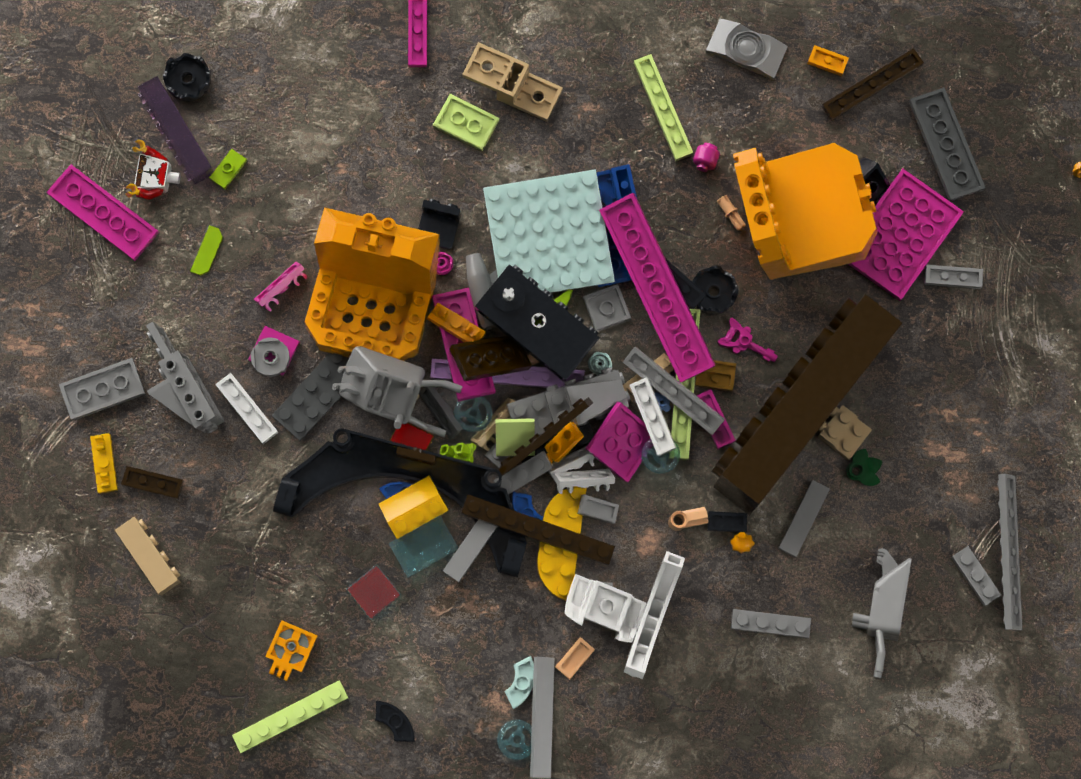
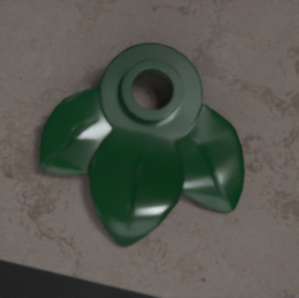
M866 449L858 450L853 455L852 462L846 467V475L853 481L859 480L865 486H875L880 483V479L875 473L880 469L883 462L880 459L868 457ZM853 468L858 470L857 475L852 473Z

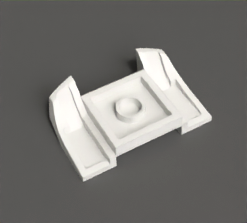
M575 574L566 599L564 613L581 626L583 620L586 619L615 631L614 639L632 643L647 603L600 581L589 580Z

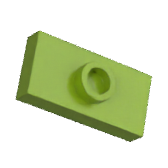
M231 149L209 179L225 190L245 165L247 159Z

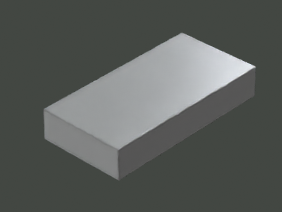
M582 495L577 514L615 524L619 505L588 495Z

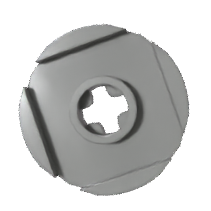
M264 338L252 349L251 362L259 374L273 377L287 370L290 362V353L286 345L280 340ZM270 352L273 354V356H276V358L273 359L272 362H269V360L265 359V357H267Z

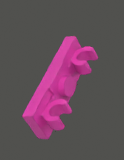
M298 262L292 264L254 298V301L261 307L264 306L266 310L271 311L272 309L269 307L270 301H274L277 305L279 304V301L274 298L275 295L284 293L289 288L288 285L291 281L299 286L300 284L297 282L298 276H302L305 280L307 279L306 274L302 272L304 267Z

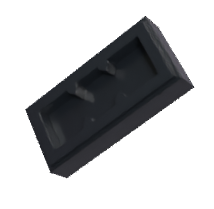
M708 511L707 531L747 533V513Z

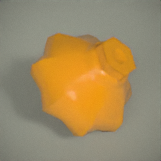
M745 532L735 534L734 538L730 540L732 550L738 551L741 554L750 552L751 548L755 545L752 536L745 534Z

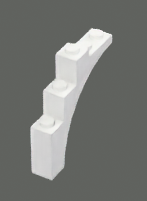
M666 551L628 654L624 673L640 679L644 677L662 620L682 570L684 557Z

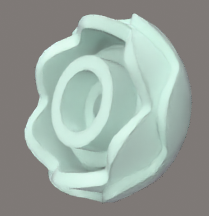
M595 352L589 358L588 366L592 373L598 375L601 374V370L612 367V361L607 353Z

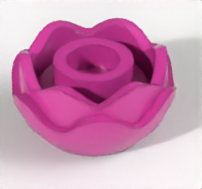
M440 252L438 255L437 275H446L453 268V258L446 252Z

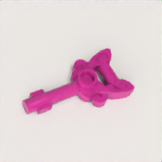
M730 318V328L726 336L717 341L719 346L732 348L734 354H739L740 351L744 352L749 348L762 355V359L768 362L770 360L776 361L778 355L774 354L775 351L770 348L765 349L752 342L750 327L743 328L737 320ZM736 331L739 332V339L732 342Z

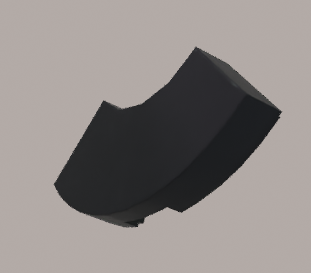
M376 701L375 721L382 722L391 729L394 741L415 742L413 727L407 716L392 704Z

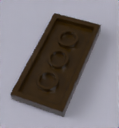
M508 336L453 344L449 348L464 381L529 370L532 366L525 350Z

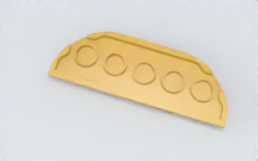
M575 486L572 493H569L567 489H564L562 494L558 493L547 505L543 521L580 534L583 515L577 513L581 496L586 495L587 488ZM539 541L537 555L539 577L551 594L566 601L575 576L577 554Z

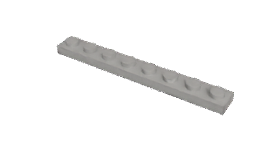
M998 474V506L1000 508L999 526L1001 528L1000 545L1002 547L1001 565L1003 569L1002 585L1005 614L1003 621L1005 630L1020 631L1022 630L1016 479L1013 475Z

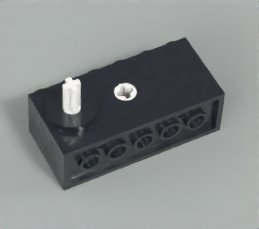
M509 264L475 305V310L565 382L600 339L597 336L599 332L592 326L586 327L583 324L584 320L577 314H570L568 312L569 308L564 303L554 301V296L546 289L542 291L538 288V283L531 277L527 279L523 275L524 271L517 265L512 267ZM534 319H542L541 324H538L537 326L534 324Z

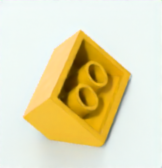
M430 475L379 503L396 539L448 511Z

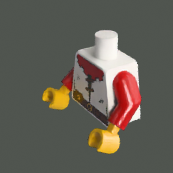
M143 140L135 141L140 145V149L132 147L133 151H142L143 154L139 155L135 183L126 186V188L132 190V192L126 193L127 197L136 195V197L151 200L162 195V193L168 192L169 183H180L181 174L171 172L172 167L167 158L157 150L145 146Z

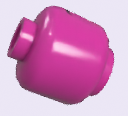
M704 143L697 147L693 162L698 170L707 172L708 170L715 169L720 157V152L715 145Z

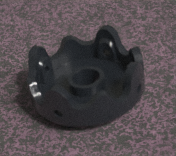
M183 53L178 58L171 57L167 60L163 80L168 92L173 97L182 101H193L201 98L207 92L211 84V74L201 56ZM186 75L193 76L192 81L188 83L184 82L183 78Z
M714 265L702 269L693 279V282L707 294L696 307L703 313L709 315L722 314L728 311L735 303L739 288L734 276L724 271L721 266ZM715 287L718 289L719 294L711 296L708 289Z

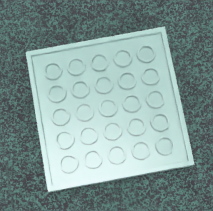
M596 169L483 188L498 277L509 264L512 267L517 265L524 271L523 275L527 279L529 277L533 278L538 283V288L542 291L546 289L550 293L615 282L605 222L599 211L602 209Z

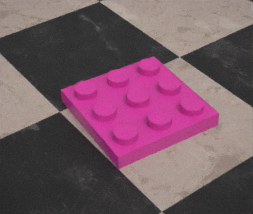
M616 402L586 447V450L623 481L629 482L653 446L645 423L621 402Z

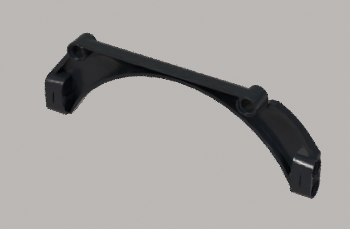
M344 428L337 429L334 432V442H326L312 456L282 478L273 507V512L294 517L309 503L324 493L353 481L369 478H399L418 482L430 475L437 490L456 502L462 509L467 495H471L514 510L507 490L501 488L502 475L496 469L423 450V453L436 456L437 460L434 466L400 458L396 454L397 447L413 450V447ZM342 434L348 436L347 441L344 443L338 442V437ZM496 475L499 480L496 483H490L488 477ZM497 527L488 540L498 573L518 578L527 545L525 536Z

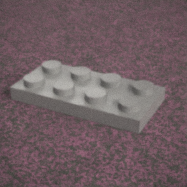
M133 358L59 384L72 421L146 394Z

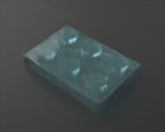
M441 516L389 543L408 578L458 549Z

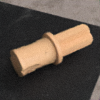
M722 196L717 200V203L725 213V217L730 219L736 230L743 229L746 224L738 214V208L734 207L728 196Z

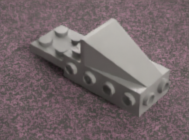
M154 322L146 325L149 330L147 332L148 337L152 342H156L158 346L156 351L161 358H164L158 363L161 367L159 372L166 379L147 390L149 395L204 433H211L218 429L217 426L225 420L189 357L175 350L162 327Z
M610 367L601 370V374H587L579 381L571 379L565 381V385L560 387L557 384L546 387L547 391L507 403L506 405L511 419H535V434H543L545 426L550 422L557 423L559 421L558 416L565 410L568 412L574 409L572 405L580 398L584 401L589 397L593 404L571 421L578 426L588 424V420L592 418L596 420L606 418V414L610 413L616 402H621L626 407H629L630 396L628 391H624L623 384L625 380L622 372L619 373L618 370H613Z

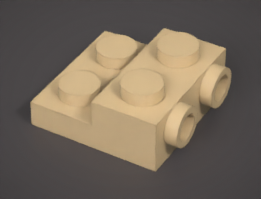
M842 405L840 409L836 407L830 414L832 417L830 422L827 423L825 421L818 431L821 433L818 438L849 461L872 429L860 421L856 414Z

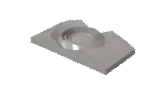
M720 19L706 52L774 80L788 46L770 35L754 32L741 23Z

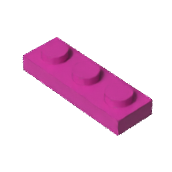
M711 389L697 395V397L725 419ZM726 419L713 435L710 434L718 450L736 441Z

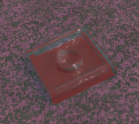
M377 564L346 588L370 620L401 596Z

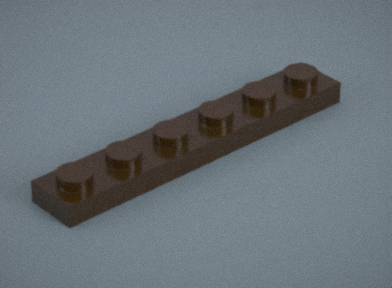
M913 48L826 101L821 107L830 120L833 121L918 69L924 62Z
M589 397L584 401L580 398L572 405L574 407L572 411L568 412L565 410L558 416L559 421L557 423L550 422L543 428L545 432L542 435L535 434L529 439L530 444L527 447L522 445L514 451L516 456L512 459L509 456L500 463L502 467L498 469L501 475H505L593 404L592 400Z

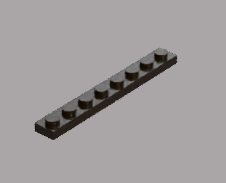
M467 495L461 512L463 515L605 565L610 564L615 546L471 495Z

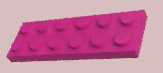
M72 164L69 165L46 192L134 261L137 260L159 234L157 229Z
M469 288L432 295L434 307L437 303H440L479 327ZM439 327L453 383L462 386L461 392H456L458 402L495 394L496 390L492 376L469 381L463 380L449 348L453 344L465 342Z

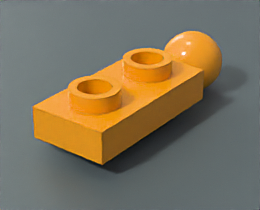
M574 422L568 423L544 447L548 452L546 455L551 463H553V460L554 462H559L584 437Z

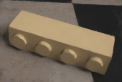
M133 517L115 529V531L156 592L162 596L181 583L178 578L181 575L174 566L170 567L167 562L170 560L164 551H159L157 548L159 543L153 535H148L146 532L148 527L142 519L138 520L136 517Z

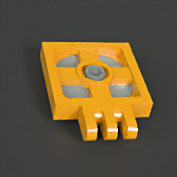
M281 620L265 656L274 660L269 674L273 675L277 668L279 670L276 677L281 678L284 671L286 674L283 680L288 681L293 669L303 672L318 635Z

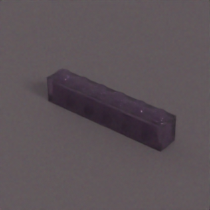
M158 76L138 86L140 91L138 96L141 102L148 104L149 109H147V112L152 119L156 118L158 121L156 127L160 134L165 133L168 139L165 142L170 150L174 148L177 153L174 157L179 165H184L186 170L183 172L188 181L192 179L196 185L210 177L214 172Z

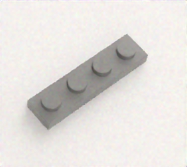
M738 609L732 610L731 629L801 638L810 637L811 618Z

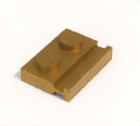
M714 360L715 367L696 375V387L732 392L736 363Z

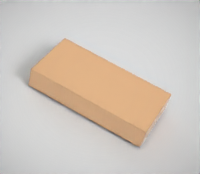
M580 637L555 668L570 680L595 649Z

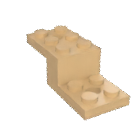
M479 42L462 74L464 78L496 91L498 101L548 122L563 90V87L529 73V64ZM485 63H490L493 68L490 71H485L482 66ZM539 93L544 98L541 101H535L533 96Z

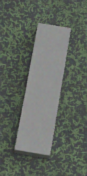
M814 480L811 481L778 548L779 550L795 558L797 557L830 490L828 487Z
M478 520L443 569V572L459 583L495 532L497 526Z

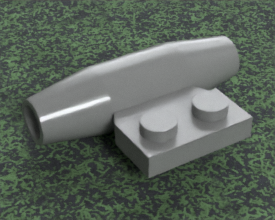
M480 253L466 256L467 281L474 309L475 305L498 278L497 269L491 274L488 273ZM475 310L483 330L496 328L495 325Z

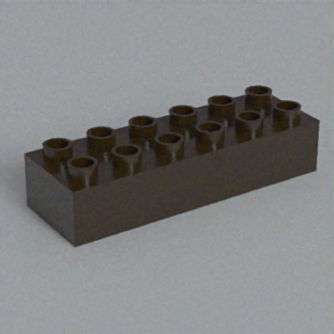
M866 294L858 304L848 298L828 325L835 330V333L825 327L805 354L812 359L811 363L801 357L782 382L783 385L789 388L788 392L786 393L780 387H777L759 411L766 418L762 423L756 417H753L735 441L742 447L740 452L738 453L729 447L716 463L711 472L718 476L719 479L713 487L750 516L902 325V322Z

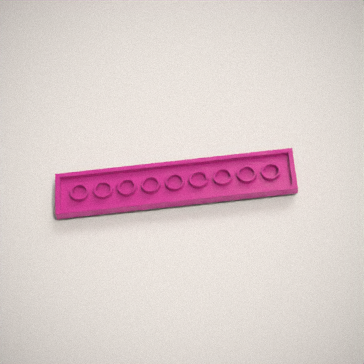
M631 193L600 209L599 211L679 381L683 382L715 367L714 360L635 194Z

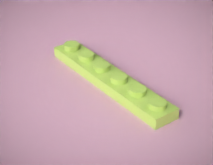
M652 55L634 60L635 68L675 162L692 156V148Z
M339 680L233 734V739L240 753H243L348 699V696Z

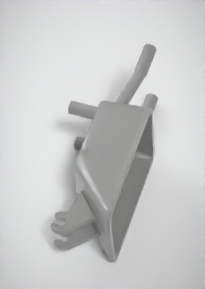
M356 346L353 349L346 366H339L338 372L344 371L341 383H334L332 389H339L341 397L367 412L395 421L394 428L396 429L401 428L402 424L409 422L426 432L445 437L447 430L426 424L411 416L421 387H443L460 393L461 385L447 380H423L425 371L422 367L362 346Z
M883 548L878 549L879 553L877 554L878 560L876 562L882 566V577L874 585L870 615L853 613L852 627L867 629V635L875 637L877 658L873 677L879 679L882 676L886 655L884 639L898 641L912 560V558H908L898 565L889 552Z

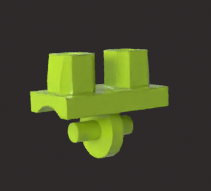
M457 443L454 446L446 444L441 446L440 454L473 463V453L476 445L474 443Z

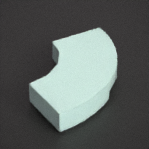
M531 656L513 665L515 679L511 687L504 691L513 709L520 706L527 699L533 688L534 663Z

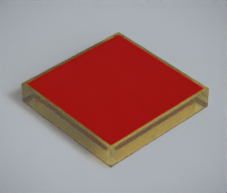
M407 423L402 424L399 429L395 428L389 441L428 451L435 435Z

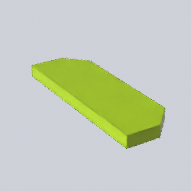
M209 225L190 270L191 273L201 276L210 271L223 239L219 228Z

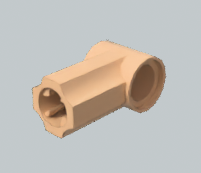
M705 507L676 511L669 517L668 525L672 530L680 531L684 528L708 524V515ZM680 517L683 522L682 525H676L673 518Z

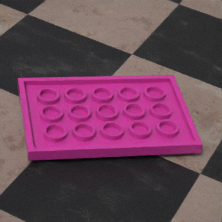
M903 168L875 205L877 212H874L873 215L878 232L866 258L848 264L899 301L902 300L964 212Z

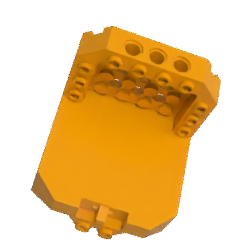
M835 143L767 162L763 158L762 153H758L756 148L733 154L734 161L737 162L734 165L752 240L756 250L760 253V256H758L760 265L770 280L842 266L866 258L878 232L873 215L877 211L874 201L870 202L869 200L872 198L870 184H865L858 155Z
M324 207L314 242L320 269L305 318L306 329L314 339L319 350L350 357L356 346H362L403 361L418 355L432 302V295L436 287L440 245L439 234L398 225L392 218H384L380 221L371 213L359 216ZM350 297L358 299V303L355 305H350L347 301ZM369 301H374L377 306L374 309H368L366 304ZM386 306H394L395 311L391 314L384 311ZM346 314L354 317L349 323L343 321V317ZM364 319H370L372 324L369 327H364L361 325V322ZM388 323L391 327L388 331L380 330V325Z

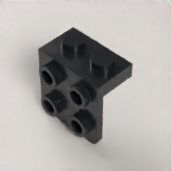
M434 199L424 200L422 204L423 213L418 229L439 234V247L450 250L453 247L461 218V209L454 204H440L439 201Z

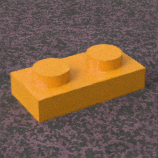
M814 45L807 64L842 77L849 57Z

